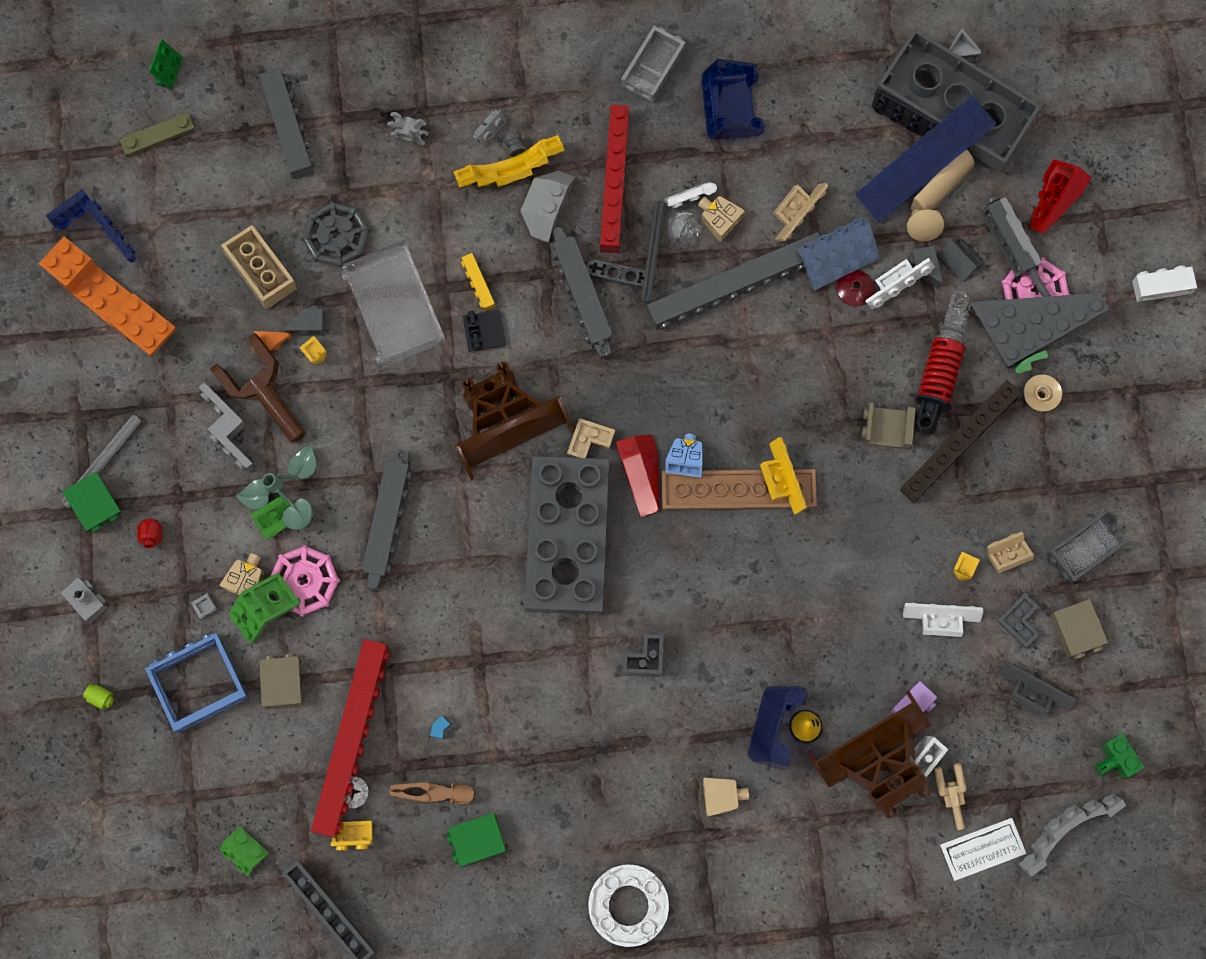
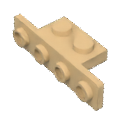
M827 183L818 184L810 195L799 185H795L773 212L785 225L775 238L777 242L787 241L792 237V231L803 223L804 216L810 213L815 207V202L825 195V190L829 186Z

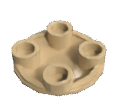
M914 210L907 223L909 235L915 240L922 242L937 238L944 229V219L938 210Z

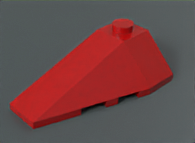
M1053 159L1043 177V190L1039 191L1038 197L1040 200L1038 206L1034 208L1029 229L1044 234L1082 195L1092 177L1078 166Z
M639 435L617 441L616 449L640 517L659 512L658 450L653 436Z

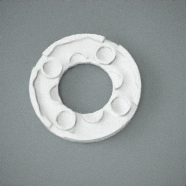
M621 865L608 870L595 882L589 896L588 908L593 926L604 939L615 945L634 947L652 940L662 930L668 916L669 900L664 885L651 871L637 865ZM631 885L644 892L648 899L649 908L647 915L640 923L633 926H625L612 918L609 912V901L615 890L622 886Z

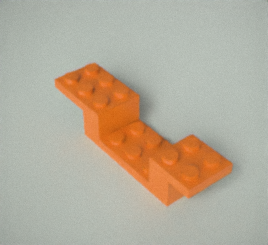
M64 236L38 263L62 287L150 357L177 330L175 326L137 295L128 292L101 270L88 255Z

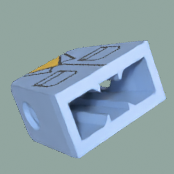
M689 433L685 435L684 439L677 438L674 440L666 458L665 473L702 478V443L696 441L695 435Z

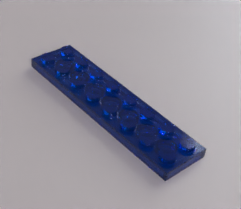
M970 96L855 195L878 223L881 222L996 125L995 121L974 96Z

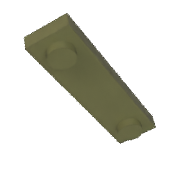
M186 112L119 140L126 157L195 131V127L189 113Z

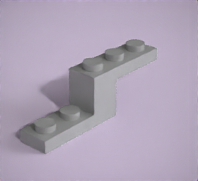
M203 383L199 386V389L202 391L201 397L207 403L211 401L215 405L213 409L221 416L208 428L211 433L209 437L216 444L220 442L224 446L222 450L229 457L233 455L237 459L235 463L240 469L244 470L246 468L251 472L255 466L231 442L246 427L245 423Z

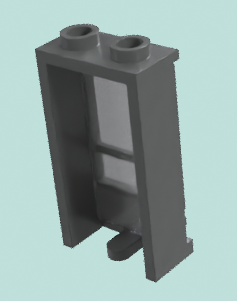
M1103 511L1046 553L1048 562L1053 567L1056 566L1064 582H1068L1071 585L1129 542L1127 538L1122 541L1116 533L1118 531L1115 524L1110 525L1104 518L1107 514L1106 511Z

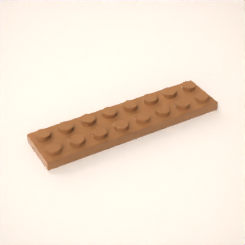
M793 469L799 481V487L805 498L807 508H816L815 469ZM762 470L702 471V478L669 474L662 471V510L792 509L788 497L772 500Z

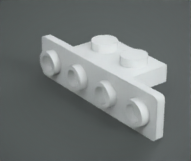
M927 258L913 268L907 259L875 280L881 290L868 298L866 303L872 310L881 307L885 301L897 296L906 287L912 286L916 280L930 274L935 268L934 264Z
M905 603L903 610L904 618L922 619L923 635L962 637L963 621L981 622L983 608L975 606Z

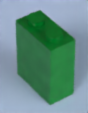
M97 472L62 491L87 532L91 531L94 533L102 528L101 524L107 521L111 523L120 518L119 514L122 512Z
M494 813L448 828L449 833L446 836L449 845L453 844L455 852L452 853L455 864H459L460 867H465L507 852Z

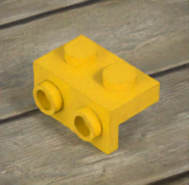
M373 821L341 822L344 823L342 833L337 836V839L332 838L331 846L336 847V851L348 850V846H356V850L368 849V845H373Z

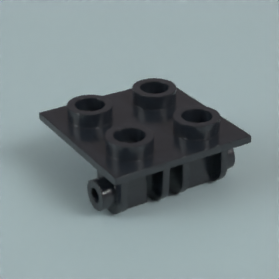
M500 310L476 314L475 311L467 312L468 315L463 316L469 352L506 345Z

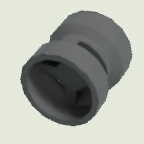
M520 132L509 133L503 138L505 145L508 146L507 152L510 157L526 151L525 145L521 143L522 137Z

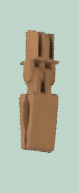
M421 782L391 785L390 796L422 803L450 800L452 805H467L475 799V792L469 785L452 783L451 788H447L441 785ZM410 789H424L428 793L422 796H412L403 792Z

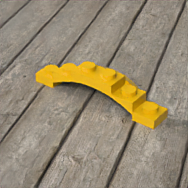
M557 135L548 139H542L528 150L507 160L485 165H468L465 168L453 171L459 187L468 186L474 182H477L478 187L495 181L499 187L533 175L532 168L549 163L548 156L556 155L565 150Z

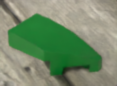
M1047 350L1034 353L1021 360L1015 367L1016 374L1032 370L1030 362L1048 358Z

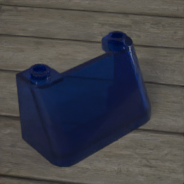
M717 59L703 72L701 84L706 130L709 139L721 140L755 137L764 133L765 124L761 118H755L751 86L759 78L756 63Z
M769 686L765 689L748 750V756L751 761L783 771L788 767L790 750L787 746L777 743L785 710L789 711L792 706H799L804 702L807 693L806 688L799 686Z

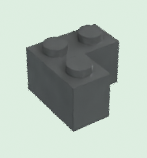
M644 634L643 653H623V676L662 677L664 635Z

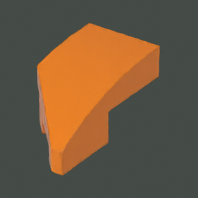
M254 331L270 351H278L281 348L280 345L286 339L289 340L292 335L282 332Z

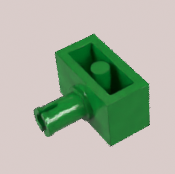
M1123 733L1101 745L1108 758L1094 766L1096 771L1104 767V769L1097 772L1101 777L1116 769L1122 780L1145 768Z

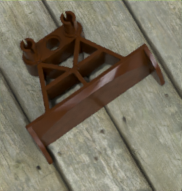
M501 362L503 367L498 363L496 367L497 374L474 384L471 378H466L467 384L465 379L462 381L464 399L468 408L473 410V437L456 444L455 447L470 480L474 479L470 470L471 467L561 424L566 423L571 433L574 432L571 420L560 396L541 404L518 388L515 375L509 370V365L506 362ZM502 399V402H501V406H500V407H498L497 405L492 404V403H494V402H496V401ZM529 407L531 408L530 410H528V411H526V412H524V413H522V414H520V415H517V416H515V417H513V418H511V419H508V417H510V416H512V415H514V414H516V413H518V412H520V411H523V410H525V409H527V408H529ZM501 420H504L503 423H500V424H498V425H496V426H494V427H492V428H490V429H488V430H486V431L480 433V430H482V429H484V428H487V427H489V426H491V425H493V424H495V423H497V422H499V421H501Z
M907 691L906 694L912 703L816 760L810 750L807 752L828 787L847 777L869 791L870 799L878 810L883 811L887 818H892L890 813L893 816L896 815L897 811L894 805L918 792L920 797H926L924 792L928 796L931 793L925 774L915 764L914 736L931 727L910 691ZM905 742V744H903L902 746L898 747L894 751L882 757L887 752L891 751L892 749L896 748L897 746ZM879 759L874 763L870 764L869 766L865 767L864 769L860 770L859 772L855 773L856 771L873 762L874 760ZM888 770L896 772L895 774L887 778Z

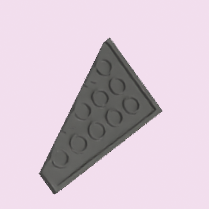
M1100 293L977 301L971 303L972 308L1007 367L1012 366L1109 310Z

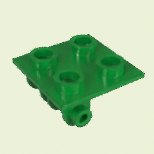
M160 39L149 73L155 77L156 85L163 86L164 84L171 90L183 57L163 39Z

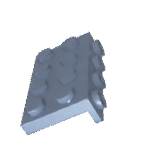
M864 218L854 219L851 223L838 227L835 231L822 235L811 243H805L797 249L798 254L802 257L811 288L814 291L880 259L871 225Z

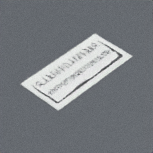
M1012 818L940 845L954 881L1026 854Z

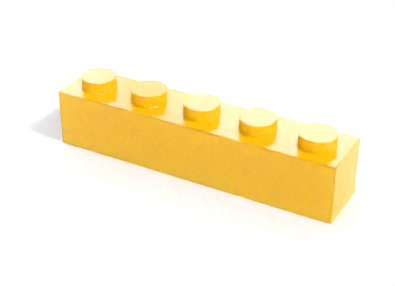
M473 253L461 257V265L463 268H466V276L470 278V285L476 291L474 294L480 300V308L484 309V311L495 308V303Z

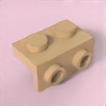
M1023 532L1011 534L1007 538L994 541L987 546L988 558L998 574L1034 559V554L1024 541Z

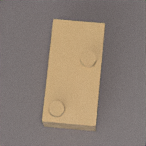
M253 225L221 245L225 256L265 309L270 308L297 290L293 278Z

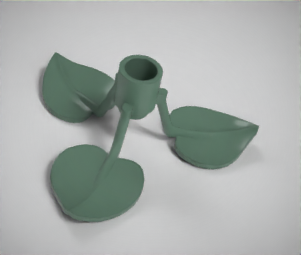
M305 447L289 462L287 471L293 476H282L280 474L275 476L272 473H268L262 479L251 482L243 491L236 495L238 500L247 508L258 510L269 503L268 495L271 492L278 493L291 505L283 513L284 524L292 530L305 529L312 519V506L305 499H298L294 504L281 491L283 489L281 479L295 480L299 477L305 480L315 473L317 460L312 447Z

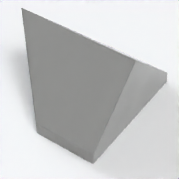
M961 28L949 50L969 62L978 61L981 55L980 48Z

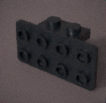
M880 89L876 91L872 103V108L876 113L887 116L892 122L903 125L908 131L919 134L926 141L936 142L942 128L941 123Z

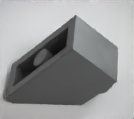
M935 246L913 249L908 257L911 266L914 268L929 258L935 268L930 274L921 278L935 287H940L943 280Z
M319 306L304 308L284 327V331L292 334L291 336H325V312L323 308Z

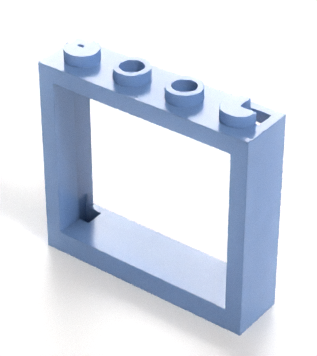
M217 633L205 635L202 637L203 640L197 643L195 641L185 645V649L179 652L178 650L167 654V658L161 661L160 659L154 660L153 663L149 664V667L145 668L172 729L176 733H180L249 698L225 645ZM217 645L238 691L178 720L157 673Z

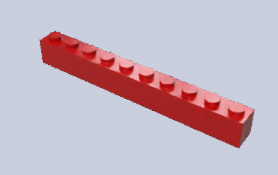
M363 640L312 824L311 832L313 834L337 839V836L342 833L344 823H341L342 817L348 812V795L351 796L353 793V777L357 776L359 771L357 762L364 753L365 746L362 745L363 740L369 734V718L372 719L374 716V700H378L380 694L378 685L384 679V663L388 662L390 657L387 644Z

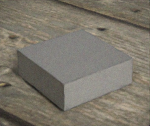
M208 593L191 602L200 620L218 611Z

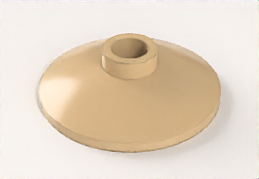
M1036 375L1029 379L1024 387V399L1036 411H1051L1061 401V386L1051 376ZM1042 392L1045 397L1040 398L1038 393Z

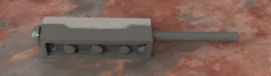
M996 195L989 196L986 199L987 206L980 213L1013 273L1018 277L1028 272L1041 296H1050L1036 269L1042 263L1040 255L1031 244V239L1026 235L1021 221L1013 211L1011 203L1008 202L1006 197L1000 200Z

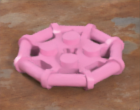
M1041 257L1042 263L1038 265L1037 273L1050 296L1070 295L1065 276L1067 273L1045 260V257ZM1043 268H1045L1055 276L1053 278H1050L1049 274L1042 272ZM1011 270L1001 282L1005 299H1013L1011 289H1016L1017 299L1042 297L1040 292L1038 293L1039 295L1031 292L1036 285L1029 273L1022 274V278L1017 284L1013 282L1016 276ZM1058 280L1060 284L1061 293L1056 292L1054 283Z
M302 545L300 548L278 555L279 558L270 576L276 573L280 574L283 566H287L283 580L301 602L298 607L291 611L299 614L300 617H305L308 613L328 607L338 583H340V578H338L331 561L332 557L329 554L326 555L307 547V545ZM308 555L318 559V563L315 564L307 561ZM298 556H301L302 560L295 564H290V562L288 561ZM325 565L329 577L323 578L320 568ZM306 575L308 583L300 585L299 578H303ZM324 583H328L329 586L323 597L319 594ZM314 597L318 598L319 601L307 606L305 605L306 600H311Z

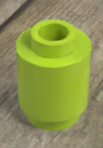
M97 684L88 685L83 694L86 702L101 710L109 709L114 702L113 693Z

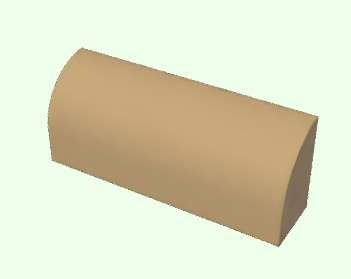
M964 146L914 198L910 208L912 211L917 209L935 210L973 169L974 159Z

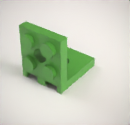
M276 573L242 591L228 614L231 621L241 630L243 637L252 644L258 640L269 622L295 609L301 602L280 574ZM269 594L275 595L278 600H271Z

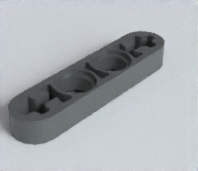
M591 260L586 265L591 278L643 289L644 280H641V283L638 282L639 275H642V279H644L645 270L600 260ZM594 265H596L597 269H599L596 270L595 273H593L591 269L594 267ZM603 267H606L605 275H602V271H600L603 270ZM610 269H616L618 275L610 277L607 272ZM628 273H634L636 275V279L634 281H628L626 279V275ZM655 274L653 289L656 288L657 282H658V278H657V275H656V274Z

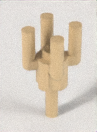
M961 763L953 764L956 781L946 783L942 768L935 767L933 769L939 795L944 797L946 808L952 807L957 830L965 829L960 805L966 804L963 793L967 790Z

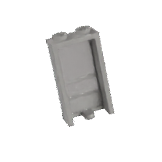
M653 26L622 76L621 86L653 103L682 53L685 51L686 42L679 36L669 34L662 27Z

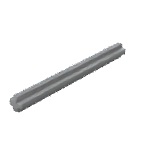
M132 415L78 482L95 472L99 474L140 425L141 420L137 416ZM64 497L61 501L62 504L67 508H71L66 497Z

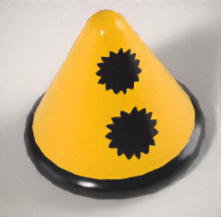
M798 711L790 720V732L801 743L814 742L821 735L822 721L813 711Z

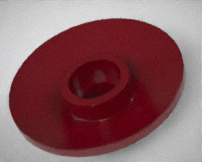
M856 270L839 279L837 293L845 304L855 307L862 306L874 294V283L868 274ZM853 284H858L860 288H854Z

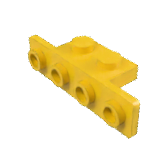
M778 437L770 443L775 460L763 462L760 464L772 500L788 497L793 513L799 514L807 508L806 501L799 487V481L793 470V464L790 461L783 438Z

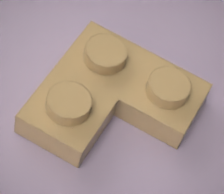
M579 418L567 455L574 458H587L591 443L610 449L615 430Z

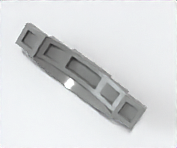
M1112 793L1106 796L1100 803L1093 799L1085 803L1084 806L1077 807L1073 805L1068 807L1043 828L1044 830L1040 837L1031 845L1034 853L1026 856L1019 863L1020 867L1032 877L1047 866L1045 860L1051 850L1071 829L1096 816L1106 814L1112 817L1123 809L1126 804L1121 798Z

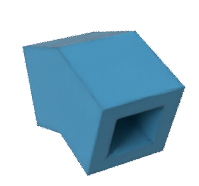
M442 715L432 724L430 736L433 738L444 739L445 731L451 726Z

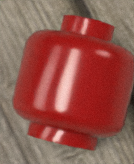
M144 519L137 527V541L145 548H154L162 542L163 526L156 519Z

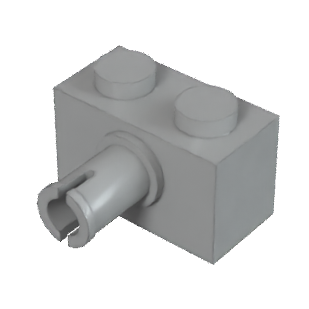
M78 577L61 594L80 616L91 624L108 609L104 604L106 600L99 593L95 594L92 591L94 587L87 579L83 581Z

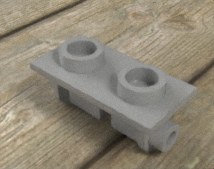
M501 110L491 111L490 115L484 120L486 126L481 124L473 133L472 138L476 142L480 141L483 148L492 141L507 123V119Z

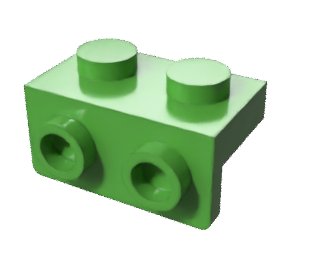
M282 496L250 514L265 539L274 537L278 532L287 527L283 522V513L291 505Z
M241 827L237 828L227 837L220 848L223 856L230 859L236 864L237 869L247 876L268 856V852Z

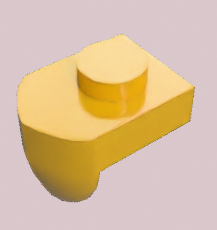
M315 336L299 347L312 364L323 363L327 357L326 349Z
M962 551L953 570L957 579L961 581L970 580L980 559Z

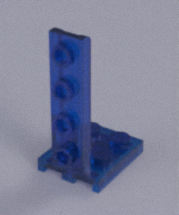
M83 189L45 215L58 231L59 229L66 228L74 218L83 216L85 210L88 209L126 259L131 263L137 260L133 255L136 252L130 244L125 245L122 241L124 236L118 229L114 231L111 227L113 224L111 219L107 215L103 216L100 213L102 210L96 200L92 202Z

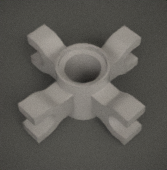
M391 112L390 116L394 117L395 122L390 121L387 125L392 128L396 127V130L391 132L390 136L406 141H413L414 139L416 144L420 146L425 145L421 135L428 136L429 133L425 130H420L422 126L426 125L425 121L422 119L415 120L411 117H403L402 119L399 113Z

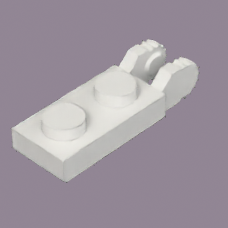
M707 182L667 197L664 200L666 206L676 208L683 205L682 201L688 199L690 202L697 200L701 194L711 195L717 191V186L712 182Z

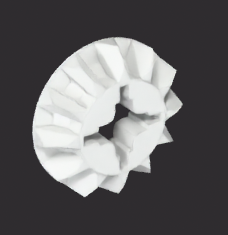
M353 777L352 784H354V789L361 791V793L354 794L353 801L351 796L348 795L347 803H349V808L360 807L368 798L367 784L361 778Z

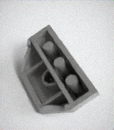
M556 171L534 178L521 208V214L532 238L549 243L553 229L557 225L576 179L575 176Z

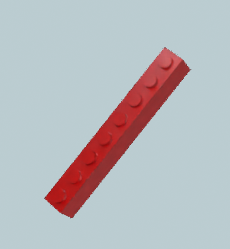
M611 105L600 252L619 253L629 123V106Z

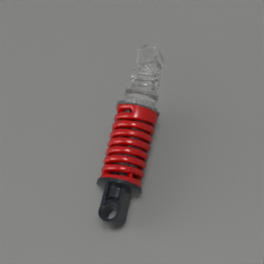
M956 291L952 295L945 315L944 325H941L939 329L940 335L932 337V346L930 347V353L928 354V360L926 361V367L920 382L919 394L915 396V402L921 405L916 423L920 432L925 436L932 435L936 431L941 411L950 410L951 400L949 398L953 396L952 391L955 389L954 384L957 382L956 377L959 375L958 370H960V364L962 363L961 357L964 356L967 349V344L962 340L966 335L964 329L967 324L971 304L967 293L964 291ZM959 300H965L963 304H957ZM931 422L930 426L922 427L923 423Z

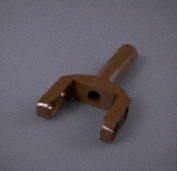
M254 333L249 337L250 345L266 364L267 369L260 371L240 388L229 373L218 364H215L210 369L230 396L259 400L289 441L296 443L305 436L306 431L274 390V381L278 374L279 362L261 338Z

